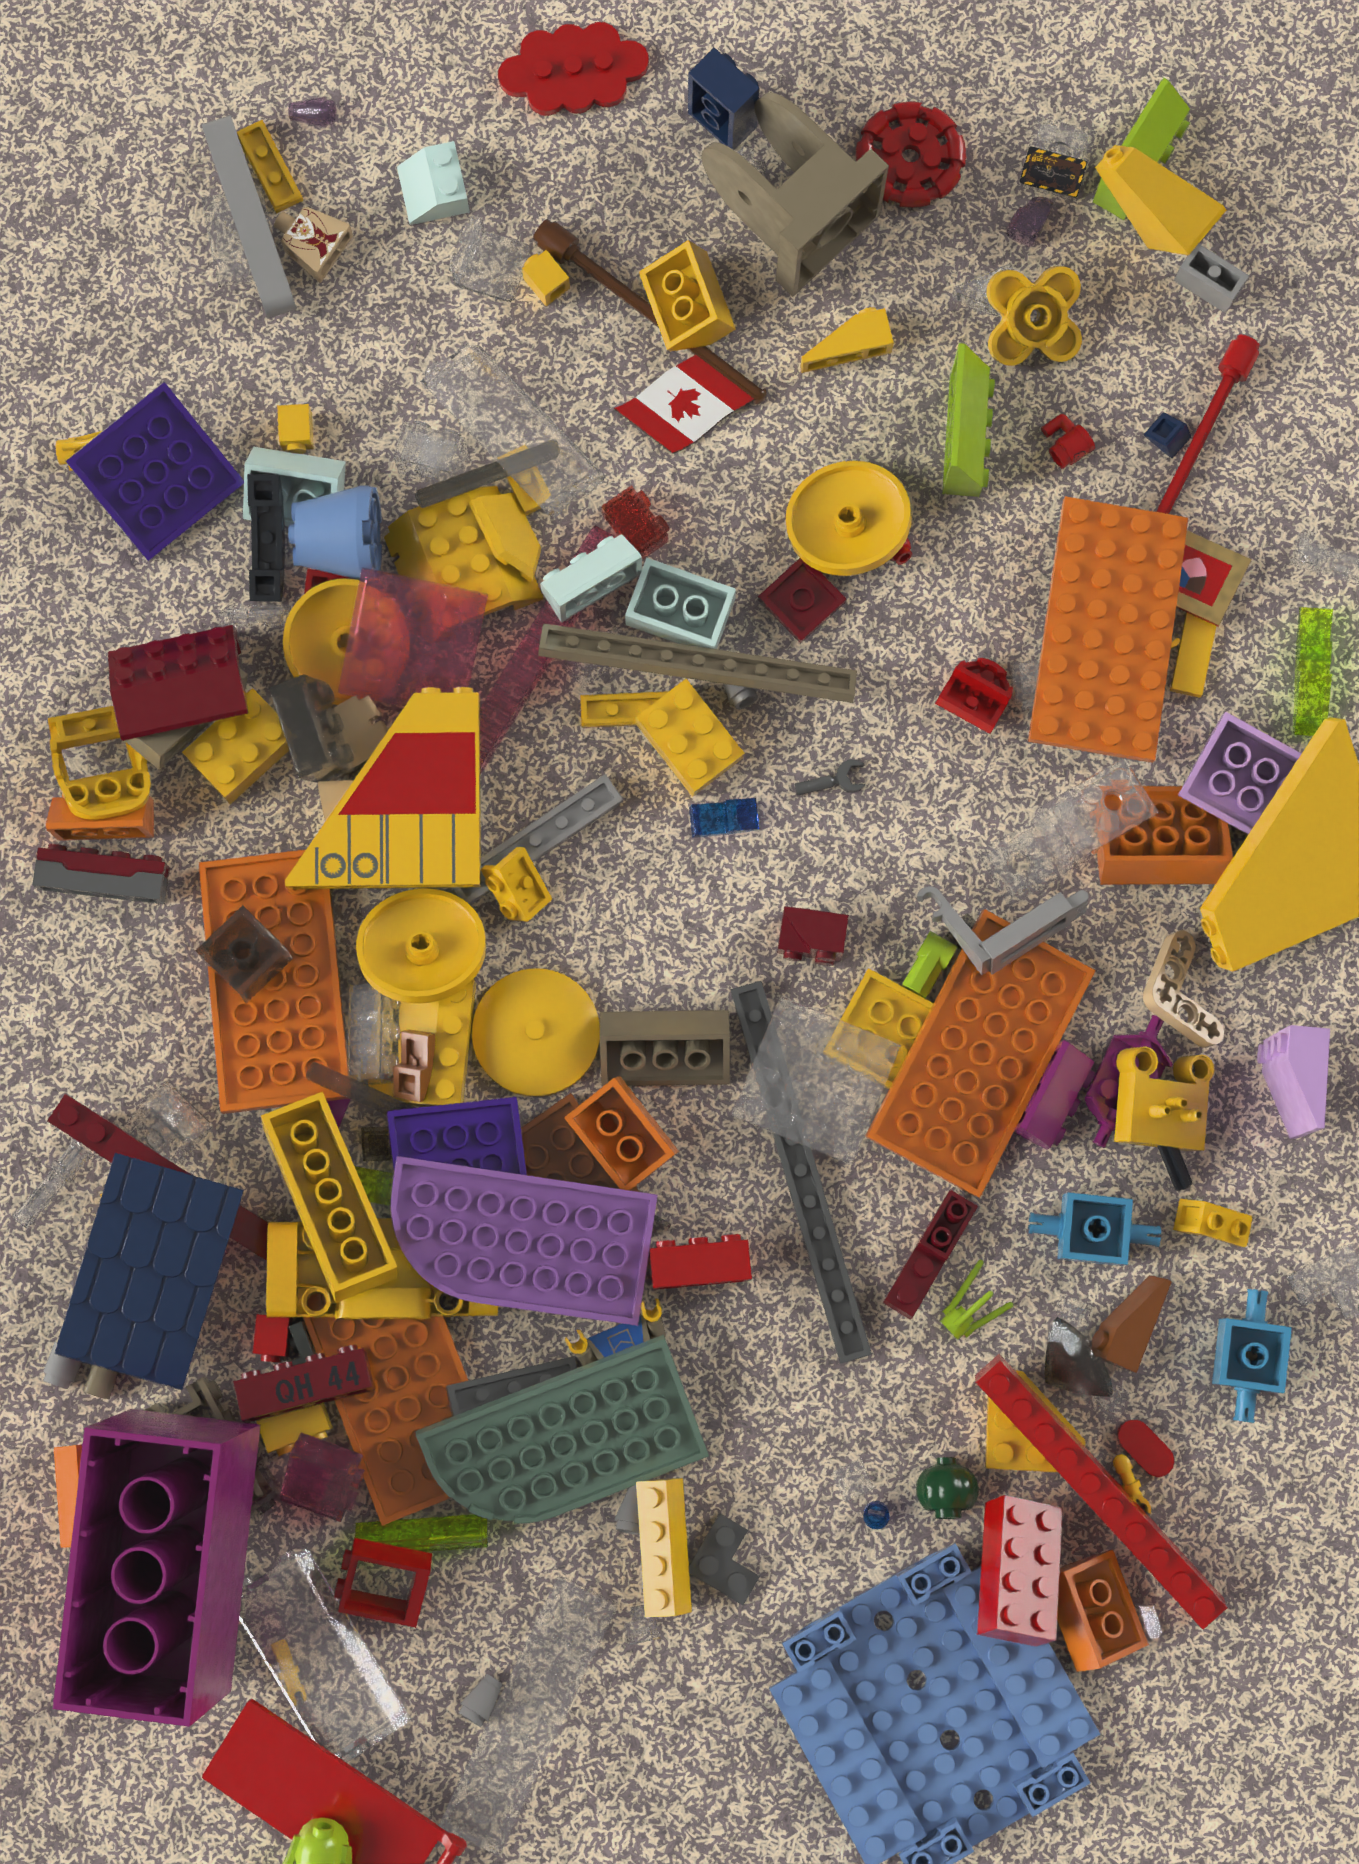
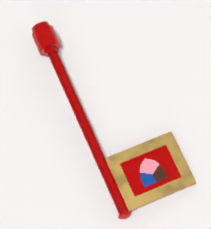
M1240 334L1237 335L1235 340L1230 342L1218 366L1223 379L1156 512L1170 514L1233 385L1239 381L1244 382L1247 380L1259 356L1258 349L1260 344L1255 339ZM1187 530L1176 608L1219 627L1252 559Z

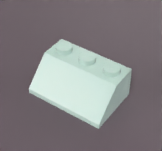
M253 446L244 467L243 519L251 520V506H248L247 474H280L284 524L289 526V524H295L291 513L293 502H302L344 490L346 461Z
M622 534L616 538L613 536L605 538L597 545L598 549L588 555L586 552L577 555L570 561L571 565L561 571L559 568L554 569L543 577L544 581L540 583L541 592L561 623L641 574L642 556Z

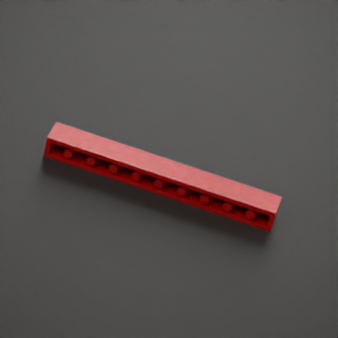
M1000 1354L975 1375L977 1385L1202 1629H1205L1228 1608L1224 1597Z

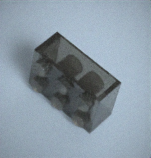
M303 674L269 687L299 779L318 783V781H329L354 771L352 765L354 754L348 743L345 744L342 732L345 730L340 715L335 713L332 704L335 701V697L328 683L326 684L325 681Z

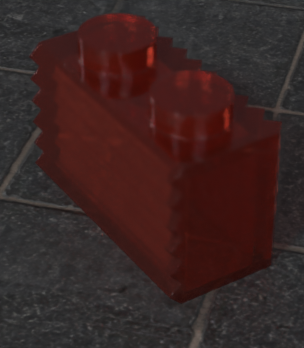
M631 485L623 490L622 493H619L603 504L601 511L602 516L617 536L622 534L640 553L643 560L669 542L667 532L670 528L661 515L655 517L650 511L649 507L652 505L646 494L642 490L636 492Z

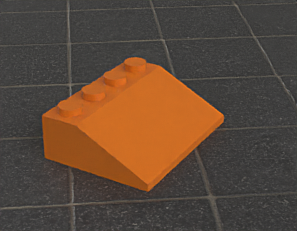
M1096 786L1097 861L1100 885L1216 884L1233 859L1228 823L1178 796L1183 786Z

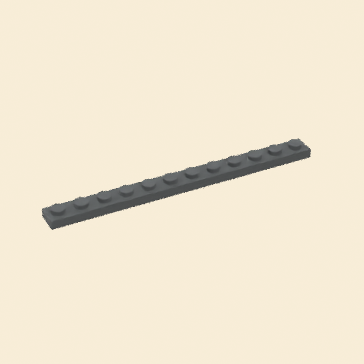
M762 981L731 989L730 992L839 1362L842 1364L872 1355Z

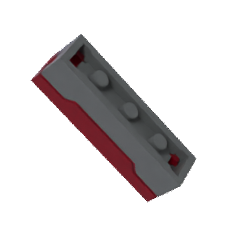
M48 844V848L38 847L32 883L38 890L165 905L170 867L165 862H162V857L143 855V859L130 858V853L112 851L111 856L100 855L99 850L81 847L79 852L67 851V846L59 844Z

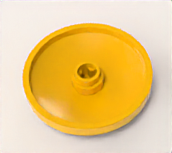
M842 461L818 469L804 479L796 488L786 510V529L796 554L812 568L823 573L838 576L862 574L885 564L905 543L912 522L909 497L900 480L887 469L864 461Z
M352 578L333 579L308 590L291 609L283 631L284 657L291 674L299 685L312 696L324 702L339 705L355 695L359 696L360 699L369 695L374 700L391 689L405 669L410 652L409 627L399 605L388 593L378 586Z
M412 889L386 898L367 914L357 934L356 952L364 977L378 992L400 1002L430 1003L443 1000L458 993L476 977L485 959L486 937L479 915L462 898L438 889Z
M533 968L520 970L498 980L480 1000L472 1022L473 1048L484 1071L502 1088L515 1094L529 1097H544L557 1094L577 1083L587 1073L595 1060L600 1043L598 1014L586 991L570 977L548 969Z

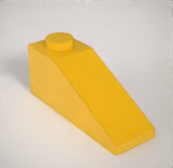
M869 307L852 316L801 357V373L892 353L894 342L885 308L877 310L875 307Z

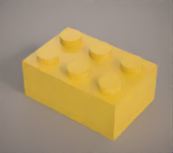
M684 679L635 718L637 727L692 797L744 757V751L687 679Z
M253 688L246 693L248 714L216 720L182 751L188 761L230 805L300 741L295 731Z

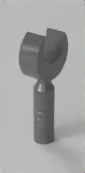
M847 760L839 766L834 777L828 775L795 783L797 796L832 788L835 784H838L846 792H858L865 787V784H852L847 774L851 768L864 767V764L859 760Z

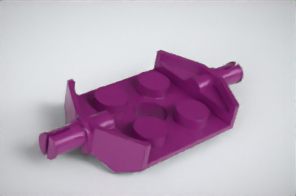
M1151 1016L1152 1018L1145 1032L1140 1031L1139 1034H1119L1113 1036L1084 1098L1086 1105L1098 1120L1097 1124L1100 1125L1093 1143L1102 1148H1106L1112 1131H1115L1118 1078L1120 1074L1116 1060L1120 1051L1136 1047H1149L1153 1049L1158 1057V1065L1154 1073L1149 1075V1078L1160 1079L1165 1067L1173 1066L1163 1047L1157 1041V1035L1165 1022L1158 1016ZM1136 1056V1058H1135V1064H1136V1066H1137V1068H1138V1066H1139V1059H1138V1057Z

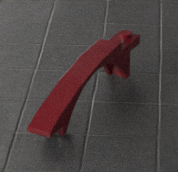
M64 1094L47 1122L93 1150L110 1163H112L115 1153L190 1174L121 1129L109 1119L92 1111L67 1094ZM239 1205L229 1238L267 1261L268 1222L254 1212Z

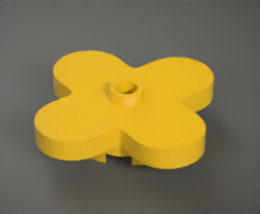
M1064 266L1050 267L1034 283L1015 270H1001L992 276L987 285V298L991 306L1002 315L1001 322L991 332L988 340L989 352L994 360L1008 366L1018 365L1037 348L1048 359L1064 362L1072 359L1079 352L1082 344L1081 331L1068 317L1067 312L1076 302L1081 291L1080 279L1072 269ZM1035 310L1037 317L1034 321H1031V313Z

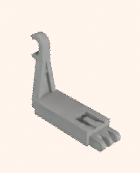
M932 886L922 888L917 894V901L923 902L925 898L931 897L937 902L940 909L934 911L933 922L943 920L973 965L983 975L988 971L991 974L996 973L1085 914L1089 895L1086 891L1080 890L1066 899L1059 892L983 942L937 888Z

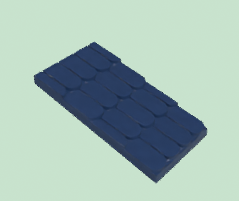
M115 1153L54 1354L182 1391L244 1190Z

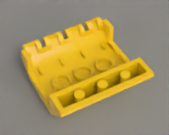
M498 486L464 488L408 510L388 526L390 532L384 536L391 557L400 556L394 564L402 584L407 585L411 583L412 585L405 591L414 613L423 612L417 618V621L425 639L433 637V639L442 640L456 634L455 627L513 605L514 610H518L544 599L535 576L534 580L529 582L520 576L521 571L509 563L504 565L495 559L469 505V502L478 497L500 494Z

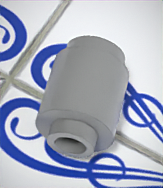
M55 1342L43 1370L46 1373L43 1380L55 1386L68 1389L70 1383L75 1382L82 1362L55 1355L57 1342Z

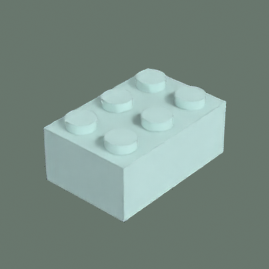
M646 558L625 614V623L632 628L678 644L717 649L735 601L736 589Z

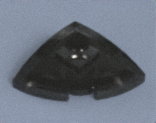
M1058 1317L1054 1319L1045 1356V1383L1066 1391L1090 1396L1110 1397L1113 1394L1108 1370L1102 1358L1098 1357L1096 1359L1093 1351L1086 1346L1089 1344L1088 1339L1066 1321Z

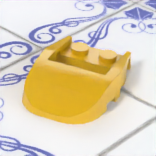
M113 706L48 718L54 775L70 811L75 816L83 819H105L132 813L147 803L151 786L147 760L126 742L132 766L131 769L69 780L62 749L120 738Z

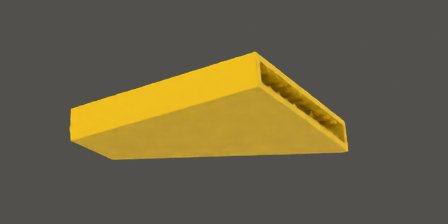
M1332 717L1324 719L1200 907L1203 916L1201 925L1206 935L1210 937L1213 947L1211 948V956L1220 968L1234 972L1359 917V763L1345 719Z

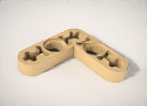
M1179 930L1166 936L1143 991V1002L1152 1013L1196 1045L1208 1048L1222 1041L1224 1030L1217 1018L1180 992L1194 956L1196 944L1189 932ZM1165 964L1172 967L1174 971L1173 979L1166 975ZM1180 1007L1184 1008L1188 1014L1187 1023L1179 1016Z

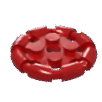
M915 101L895 103L891 105V109L886 111L880 110L875 113L861 131L862 139L856 145V162L868 150L872 149L889 165L883 201L888 203L890 200L899 203L900 207L917 208L930 205V201L936 198L941 200L947 196L958 184L961 178L960 170L965 167L966 163L965 142L963 136L958 135L956 131V123L942 110L936 107L930 109L922 106V102ZM917 118L929 121L927 127L922 123H916ZM897 120L900 126L892 130L889 123ZM945 135L948 142L940 146L938 138ZM874 140L882 143L881 150L873 147ZM908 149L915 150L919 154V159L915 162H908L903 158L902 153ZM944 162L950 165L948 169L942 170L939 169L940 163ZM896 181L907 185L904 191L894 189ZM930 181L932 187L925 190L921 185Z

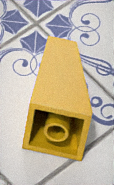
M1114 145L1106 151L1103 159L1095 167L1148 249L1189 256L1227 211L1224 205L1134 147Z

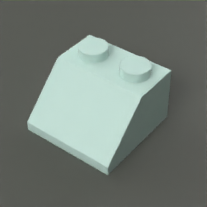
M454 141L424 147L397 166L410 225L470 212Z

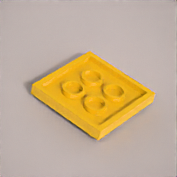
M868 968L822 1054L890 1089L934 1003Z

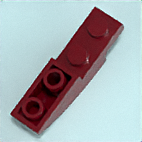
M951 1189L949 1190L884 1299L883 1303L910 1320L914 1317L942 1266L949 1258L978 1208L977 1205Z

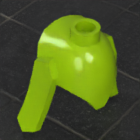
M329 1818L310 1820L303 1825L299 1834H294L283 1864H352V1847L349 1846L348 1835L341 1824Z

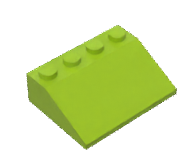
M964 343L958 344L950 373L942 494L979 497L982 487L987 488L989 481V469L984 468V457L989 458L991 450V439L986 438V427L991 428L993 409H988L987 407L988 398H993L995 379H989L990 367Z

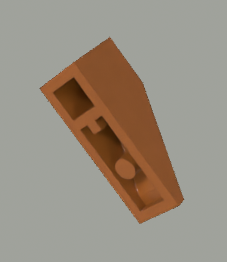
M1149 1275L1100 1324L1098 1331L1092 1338V1347L1089 1355L1118 1368L1137 1373L1172 1281Z

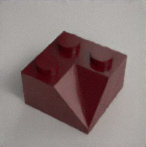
M784 906L777 953L783 954V959L799 962L802 961V957L815 958V964L834 966V961L840 962L844 953L849 915Z

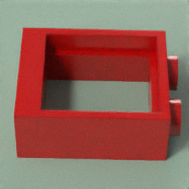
M354 1537L351 1550L345 1549L341 1569L346 1570L344 1579L338 1578L335 1587L334 1598L339 1599L338 1612L416 1628L431 1572L432 1553ZM358 1561L413 1571L414 1574L407 1600L351 1589Z

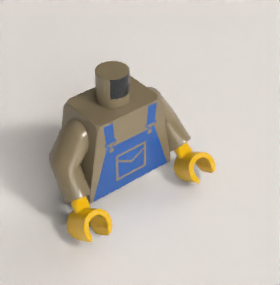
M655 1298L656 1307L652 1310L645 1308L644 1301L641 1303L642 1315L639 1316L638 1326L621 1323L587 1339L581 1330H576L580 1336L579 1341L570 1343L566 1337L565 1343L584 1366L658 1336L664 1335L666 1337L661 1317L660 1301Z

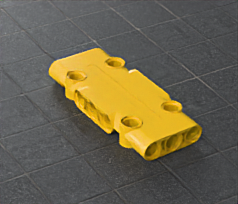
M377 1218L398 1267V1278L338 1303L333 1298L303 1223L268 1222L267 1317L429 1319L431 1316H498V1306L458 1299V1305L453 1310H444L440 1306L439 1300L445 1293L433 1285L432 1291L428 1282L409 1263L398 1244L391 1218ZM316 1293L322 1294L326 1298V1305L320 1311H312L308 1307V1299Z

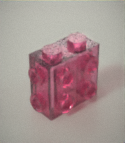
M301 1432L289 1456L279 1500L341 1522L346 1510L353 1511L359 1495L358 1492L354 1491V1488H359L365 1470L360 1468L363 1454Z

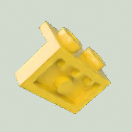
M516 847L496 866L485 865L481 868L486 886L493 892L500 905L501 913L508 920L528 922L552 900L525 847Z

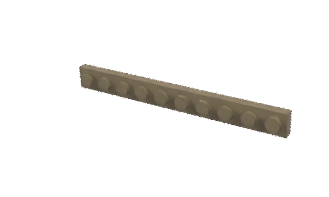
M543 623L538 656L850 703H853L855 696L857 670Z

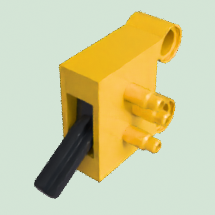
M1149 1047L1123 1049L1118 1054L1116 1060L1120 1074L1114 1142L1157 1147L1176 1191L1187 1189L1192 1185V1180L1180 1150H1205L1209 1083L1214 1075V1064L1206 1055L1181 1056L1173 1065V1075L1178 1082L1149 1078V1075L1157 1069L1158 1057L1155 1051ZM1136 1056H1137L1138 1059H1139V1066H1138V1068H1137V1066H1136V1064H1135V1058H1136ZM1192 1065L1195 1067V1074L1192 1072Z

